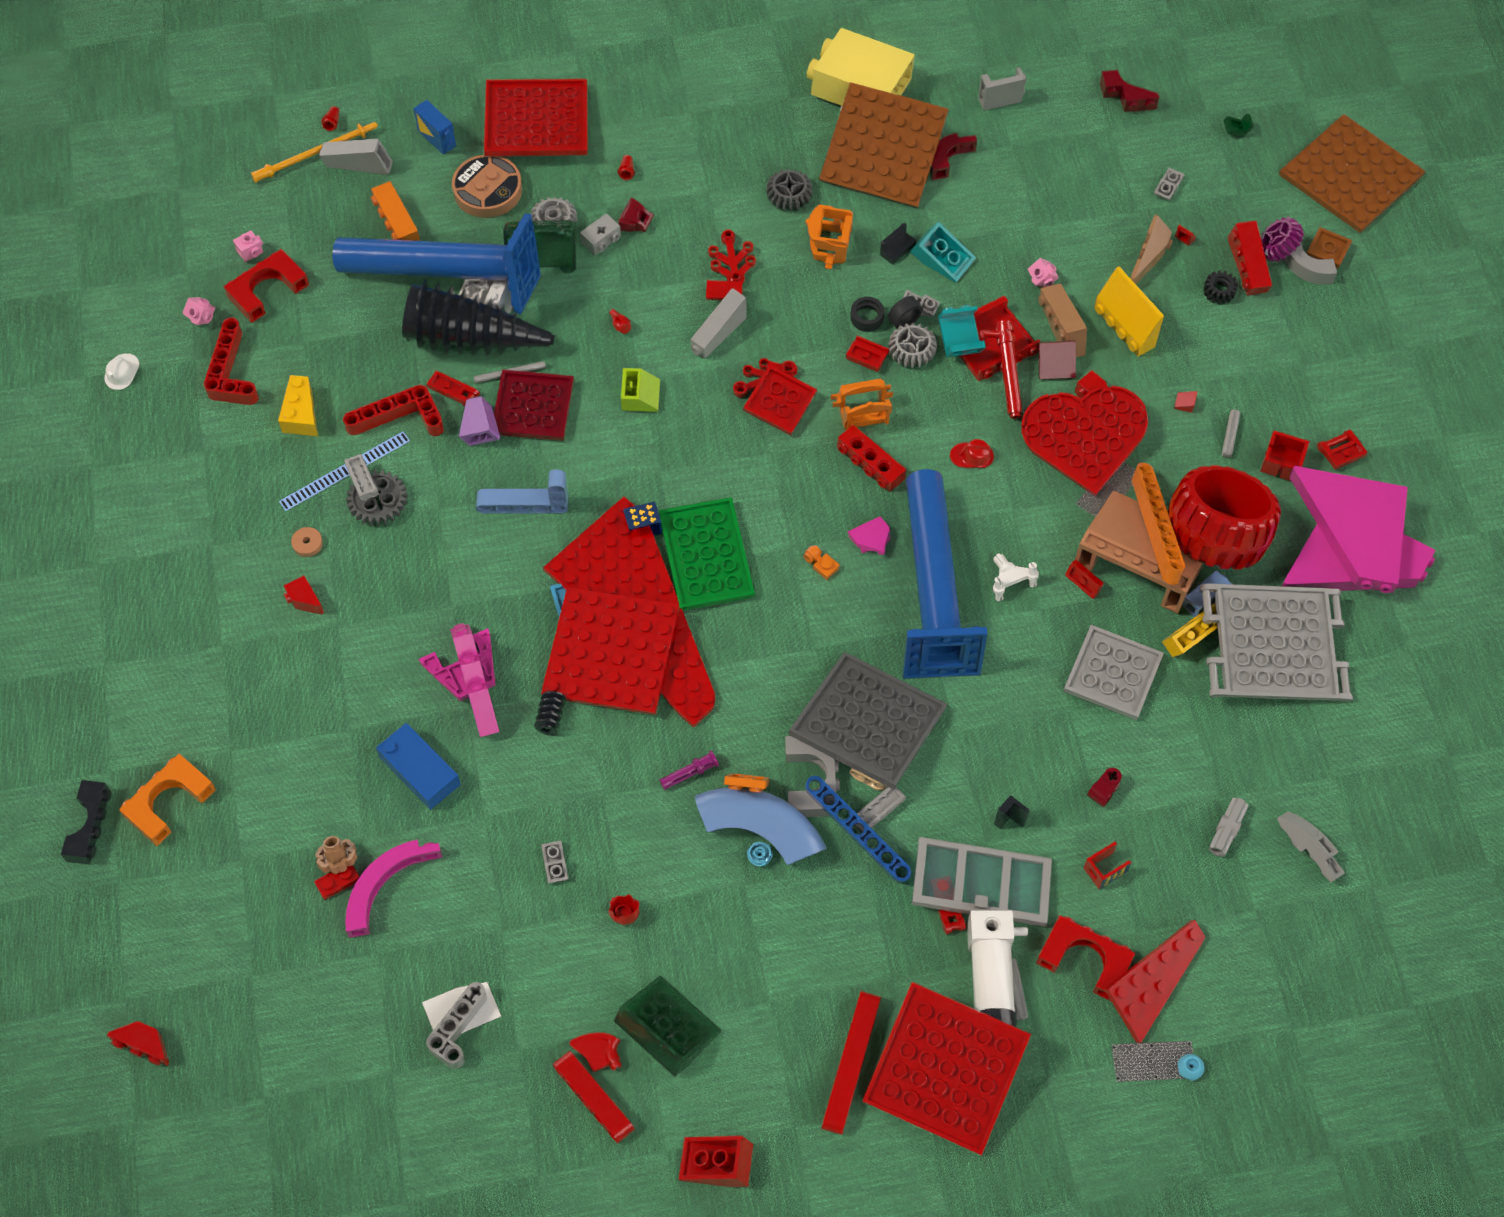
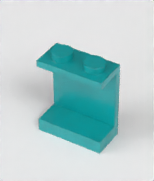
M964 305L959 309L948 307L939 314L938 319L946 357L981 353L986 348L985 342L979 341L974 318V313L978 310L977 306Z

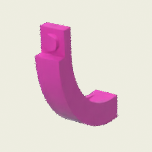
M418 840L409 841L388 850L367 867L356 882L348 901L346 932L349 938L370 934V911L380 888L390 877L407 866L442 858L439 843L430 842L420 846Z

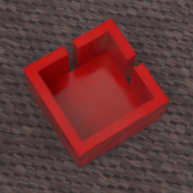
M1273 430L1260 472L1273 476L1280 474V478L1291 481L1290 475L1294 466H1303L1310 441Z

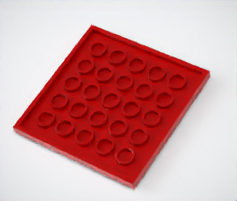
M587 79L486 80L484 156L588 155Z
M567 587L541 696L544 692L555 691L566 696L565 701L656 715L680 609L679 604Z
M912 981L863 1098V1102L982 1155L1031 1033Z

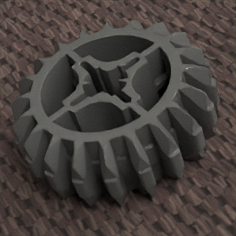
M787 168L786 171L781 169L780 173L775 172L774 176H770L766 188L768 200L771 201L772 205H776L777 209L782 207L784 211L786 209L792 211L793 208L798 210L799 206L804 208L805 203H809L813 191L811 180L807 174H803L802 171L796 172L795 168L793 171Z

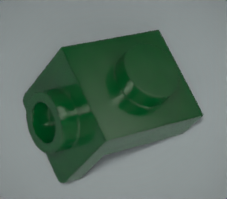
M1246 114L1242 119L1227 116L1223 120L1228 134L1243 138L1254 127L1250 114Z

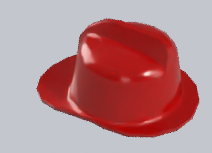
M974 439L970 442L955 445L950 451V459L958 467L986 468L992 464L994 453L987 442L981 439Z

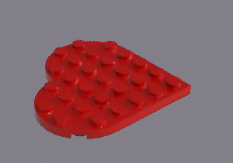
M1119 386L1099 387L1091 390L1081 399L1063 392L1052 395L1046 394L1037 398L1026 409L1022 418L1021 430L1026 446L1034 455L1096 497L1143 440L1147 431L1148 416L1144 403L1132 391Z

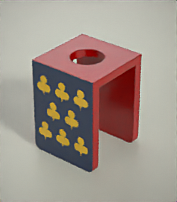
M1116 842L1111 843L1086 859L1083 869L1098 889L1103 888L1127 873L1131 866V861L1129 860L1104 876L1095 864L1114 853L1117 846Z

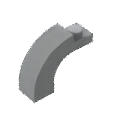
M1301 242L1300 246L1295 249L1296 251L1291 253V256H1286L1285 262L1287 266L1299 278L1315 284H1333L1337 275L1334 259L1319 260L1310 257L1304 252Z

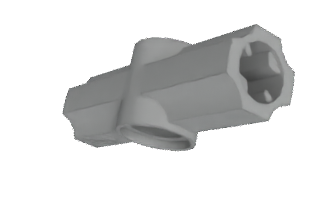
M1232 798L1225 815L1222 816L1215 830L1217 832L1208 849L1212 854L1218 857H1225L1232 840L1235 839L1241 827V820L1248 809V804L1245 800Z

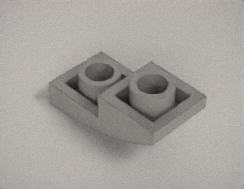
M1168 168L1154 194L1170 201L1183 180L1184 174Z
M906 290L903 298L914 296L923 307L921 315L927 317L935 315L940 304L939 301L926 294L921 297Z
M556 841L541 844L548 884L568 880L562 842Z

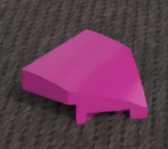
M879 516L848 531V537L857 547H860L861 553L876 551L879 555H884L887 542L890 541V528Z

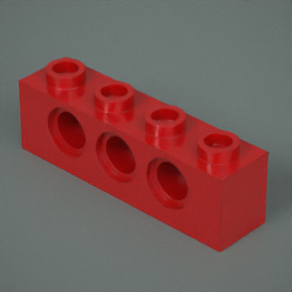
M855 425L849 427L838 437L837 448L840 453L847 455L854 465L860 466L867 476L877 481L881 488L891 492L905 480L906 469Z

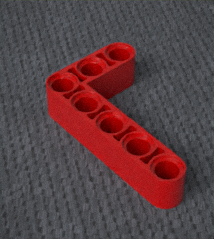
M233 317L227 318L222 324L204 380V388L208 398L211 400L253 405L259 400L254 383L229 379L242 338L240 324Z
M416 385L350 411L343 417L346 432L350 435H358L418 411L430 435L439 436L444 431L441 415L428 389L424 385Z

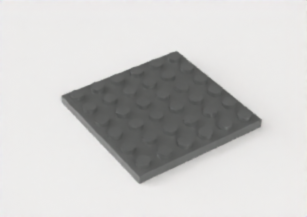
M844 652L792 725L788 735L894 790L946 710L947 703Z

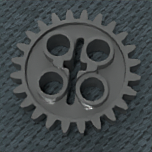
M374 470L371 475L378 490V497L383 510H379L375 497L361 501L355 486L349 485L351 491H347L348 497L346 498L348 509L351 515L355 516L357 521L361 519L363 524L369 521L370 526L374 522H377V525L380 526L381 521L387 524V519L395 521L394 515L400 517L399 510H405L404 505L407 504L406 498H408L406 486L403 485L402 479L398 480L397 475L392 477L390 471L385 475L384 470L380 474H377V471Z

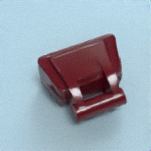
M631 197L618 220L620 230L646 232L654 214L647 211L641 203Z

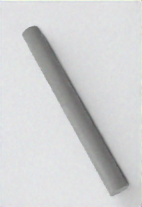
M541 361L505 370L530 372L546 368L545 362ZM502 370L473 376L474 381L479 383L501 378Z

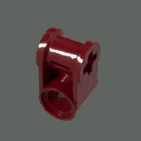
M1108 768L1099 780L1093 784L1087 796L1104 807L1120 785L1122 779L1121 772L1116 768Z

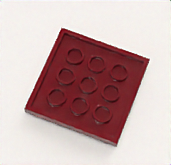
M502 370L494 410L499 435L564 441L574 376Z

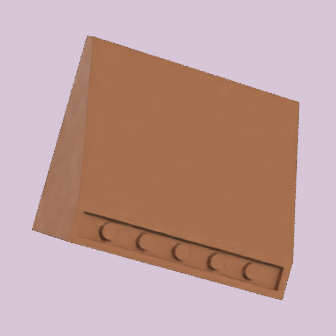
M1116 491L1111 493L1088 527L1079 544L1075 560L1092 572L1099 557L1166 587L1161 606L1177 614L1204 564L1203 561L1198 560L1197 562L1191 558L1190 554H1184L1181 551L1185 569L1180 581L1176 585L1166 583L1162 579L1138 501Z

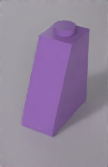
M481 396L467 399L459 437L469 446L500 439L492 406Z

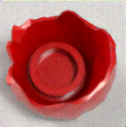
M630 894L612 897L608 910L611 919L620 925H630L635 922L640 911L638 900H635Z

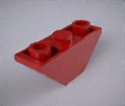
M136 1021L108 1032L107 1037L112 1041L111 1045L121 1050L123 1047L130 1049L129 1053L139 1058L142 1055L146 1056L149 1062L157 1066L160 1063L166 1066L169 1064L162 1035L156 1028Z

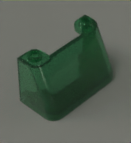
M519 221L505 223L503 229L504 245L508 244V240L511 239ZM533 221L540 267H559L560 270H563V273H573L576 271V221Z

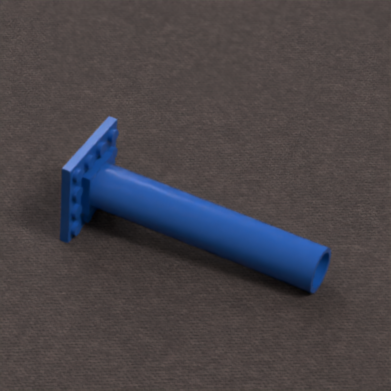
M524 214L511 239L508 240L507 245L338 237L333 246V265L337 272L509 281L508 290L511 291L510 302L514 308V313L517 311V314H521L541 277L532 214Z
M918 470L908 476L906 485L922 630H907L903 679L981 675L987 627L961 628L943 476L935 470Z

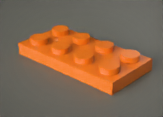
M729 773L725 776L724 784L729 785L728 789L741 790L743 787H749V791L761 792L768 787L769 777Z

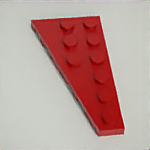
M1190 920L1104 989L1136 1043L1143 1041L1206 938L1196 920Z

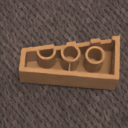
M1061 283L1041 288L1040 296L1038 297L1039 305L1045 312L1056 340L1076 341V357L1084 356L1086 352L1087 327Z

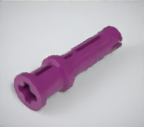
M710 750L707 755L699 759L694 758L691 764L660 778L659 781L663 789L667 790L696 774L702 775L704 771L714 766L718 767L719 763L712 750Z

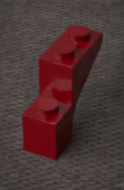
M1119 70L1102 71L1100 86L1103 98L1120 97L1123 112L1157 109L1159 102L1158 93L1128 84L1121 78Z

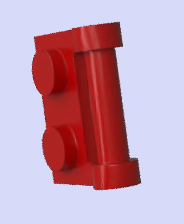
M1350 429L1326 442L1321 441L1317 443L1319 452L1324 454L1334 470L1366 457L1368 453ZM1349 441L1348 443L1341 445L1335 449H1330V447H1333L1339 443Z

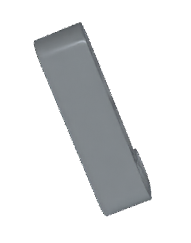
M479 982L471 983L427 1039L430 1053L452 1069L460 1068L465 1059L462 1049L454 1042L487 1000L485 988ZM480 992V994H481L480 996H478V995L473 996V993L478 994V993ZM461 1008L469 1009L464 1015L458 1013ZM450 1024L456 1025L453 1031L448 1032L445 1030ZM436 1041L443 1042L440 1048H432L433 1043ZM458 1053V1059L454 1061L449 1060L451 1054Z

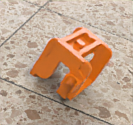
M818 205L805 222L808 225L810 248L815 260L823 261L826 264V269H832L833 264H843L846 262V254L852 231L853 213L850 210ZM823 218H831L834 221L823 220ZM824 230L842 233V236H838V239L821 237V233ZM818 248L822 250L835 251L836 253L834 254L818 251Z
M882 379L842 385L840 392L832 394L831 400H836V402H833L832 407H839L844 429L847 430L852 425L861 427L884 422L885 425L889 424L892 404L889 399L885 400V398L893 397V391H887L891 390V384L885 385ZM878 390L879 402H867L852 409L849 406L845 407L846 396Z

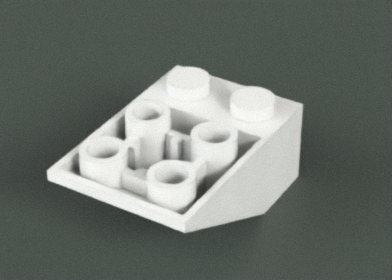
M465 279L459 293L461 295L464 289H466L467 297L474 299L479 293L480 301L485 304L492 297L493 306L500 309L504 304L505 311L509 314L513 307L510 302L511 291L508 290L509 281Z

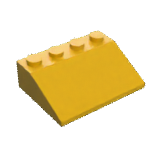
M1118 266L1097 296L1094 308L1106 320L1107 325L1116 331L1118 337L1124 340L1129 349L1139 357L1156 346L1164 315Z

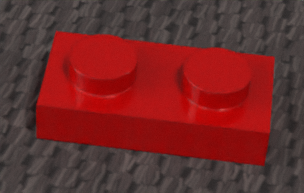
M1077 560L1071 562L1065 573L1068 579L1092 599L1097 597L1104 585L1099 578Z
M352 865L347 866L344 872L337 874L329 872L315 880L314 883L323 899L326 900L355 884L360 877Z

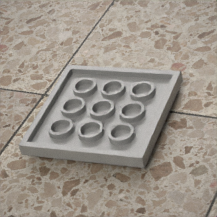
M1091 625L1063 692L1137 720L1164 653Z

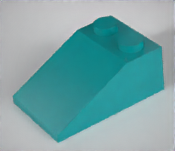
M939 221L928 229L910 251L921 263L953 282H957L976 259Z

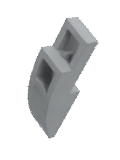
M1289 811L1276 818L1281 828L1291 838L1292 844L1300 852L1305 849L1308 850L1310 857L1317 863L1322 874L1330 883L1345 874L1333 857L1338 853V850L1315 826Z

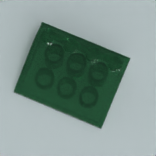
M661 975L622 1004L614 1019V1022L674 1077L687 1068L721 1032L719 1027Z

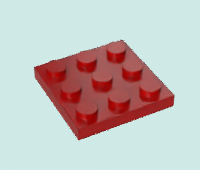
M769 364L743 407V411L791 436L817 393V389Z

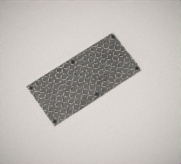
M1123 463L1096 497L1086 491L1077 501L1076 505L1096 517L1113 491L1126 495L1133 486L1132 477L1135 469Z
M1192 1041L1112 1044L1116 1082L1185 1079L1179 1074L1178 1061L1185 1054H1193Z

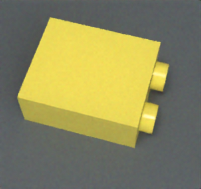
M841 28L833 40L827 38L824 41L820 53L821 59H812L809 64L806 76L812 80L811 95L843 106L849 84L852 82L901 96L911 81L915 54Z

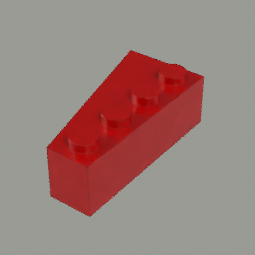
M1257 221L1236 223L1227 239L1242 280L1243 289L1247 295L1266 293L1272 287Z

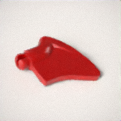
M589 1033L570 1041V1046L587 1059L592 1072L599 1071L607 1066H610L611 1070L616 1071V1068L619 1067L620 1069L622 1066L617 1052L620 1040L611 1034Z

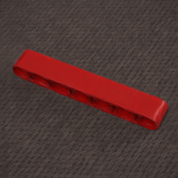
M864 991L860 992L823 1119L822 1130L839 1135L843 1134L881 996Z

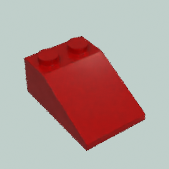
M743 1136L685 1137L679 1180L724 1187H748L753 1143Z

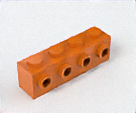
M391 181L371 188L373 195L370 197L374 206L378 207L377 211L380 218L385 219L384 224L387 231L391 230L392 240L420 241L418 230Z

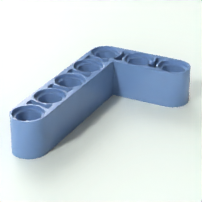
M558 469L551 470L548 477V489L478 490L476 510L480 513H565L568 510L566 473Z

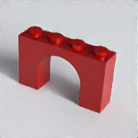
M282 249L272 253L268 258L257 263L254 267L223 286L228 299L251 323L266 314L263 303L253 293L254 288L261 281L278 279L284 282L294 294L309 286L307 275Z
M1059 915L1036 964L1055 973L1064 954L1070 948L1083 945L1094 949L1102 959L1103 971L1093 993L1111 1002L1104 989L1127 971L1135 953L1125 945L1114 943L1111 938L1105 935L1100 936L1094 933L1090 927L1080 926L1072 918Z

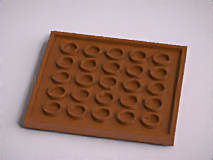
M850 82L819 180L918 208L949 109Z
M1343 114L1280 170L1279 175L1361 233L1424 175L1425 170Z

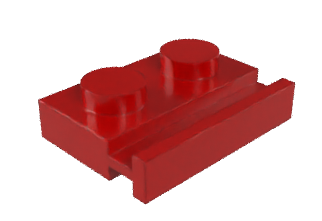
M857 335L846 353L845 359L878 372L886 356L889 354V348Z

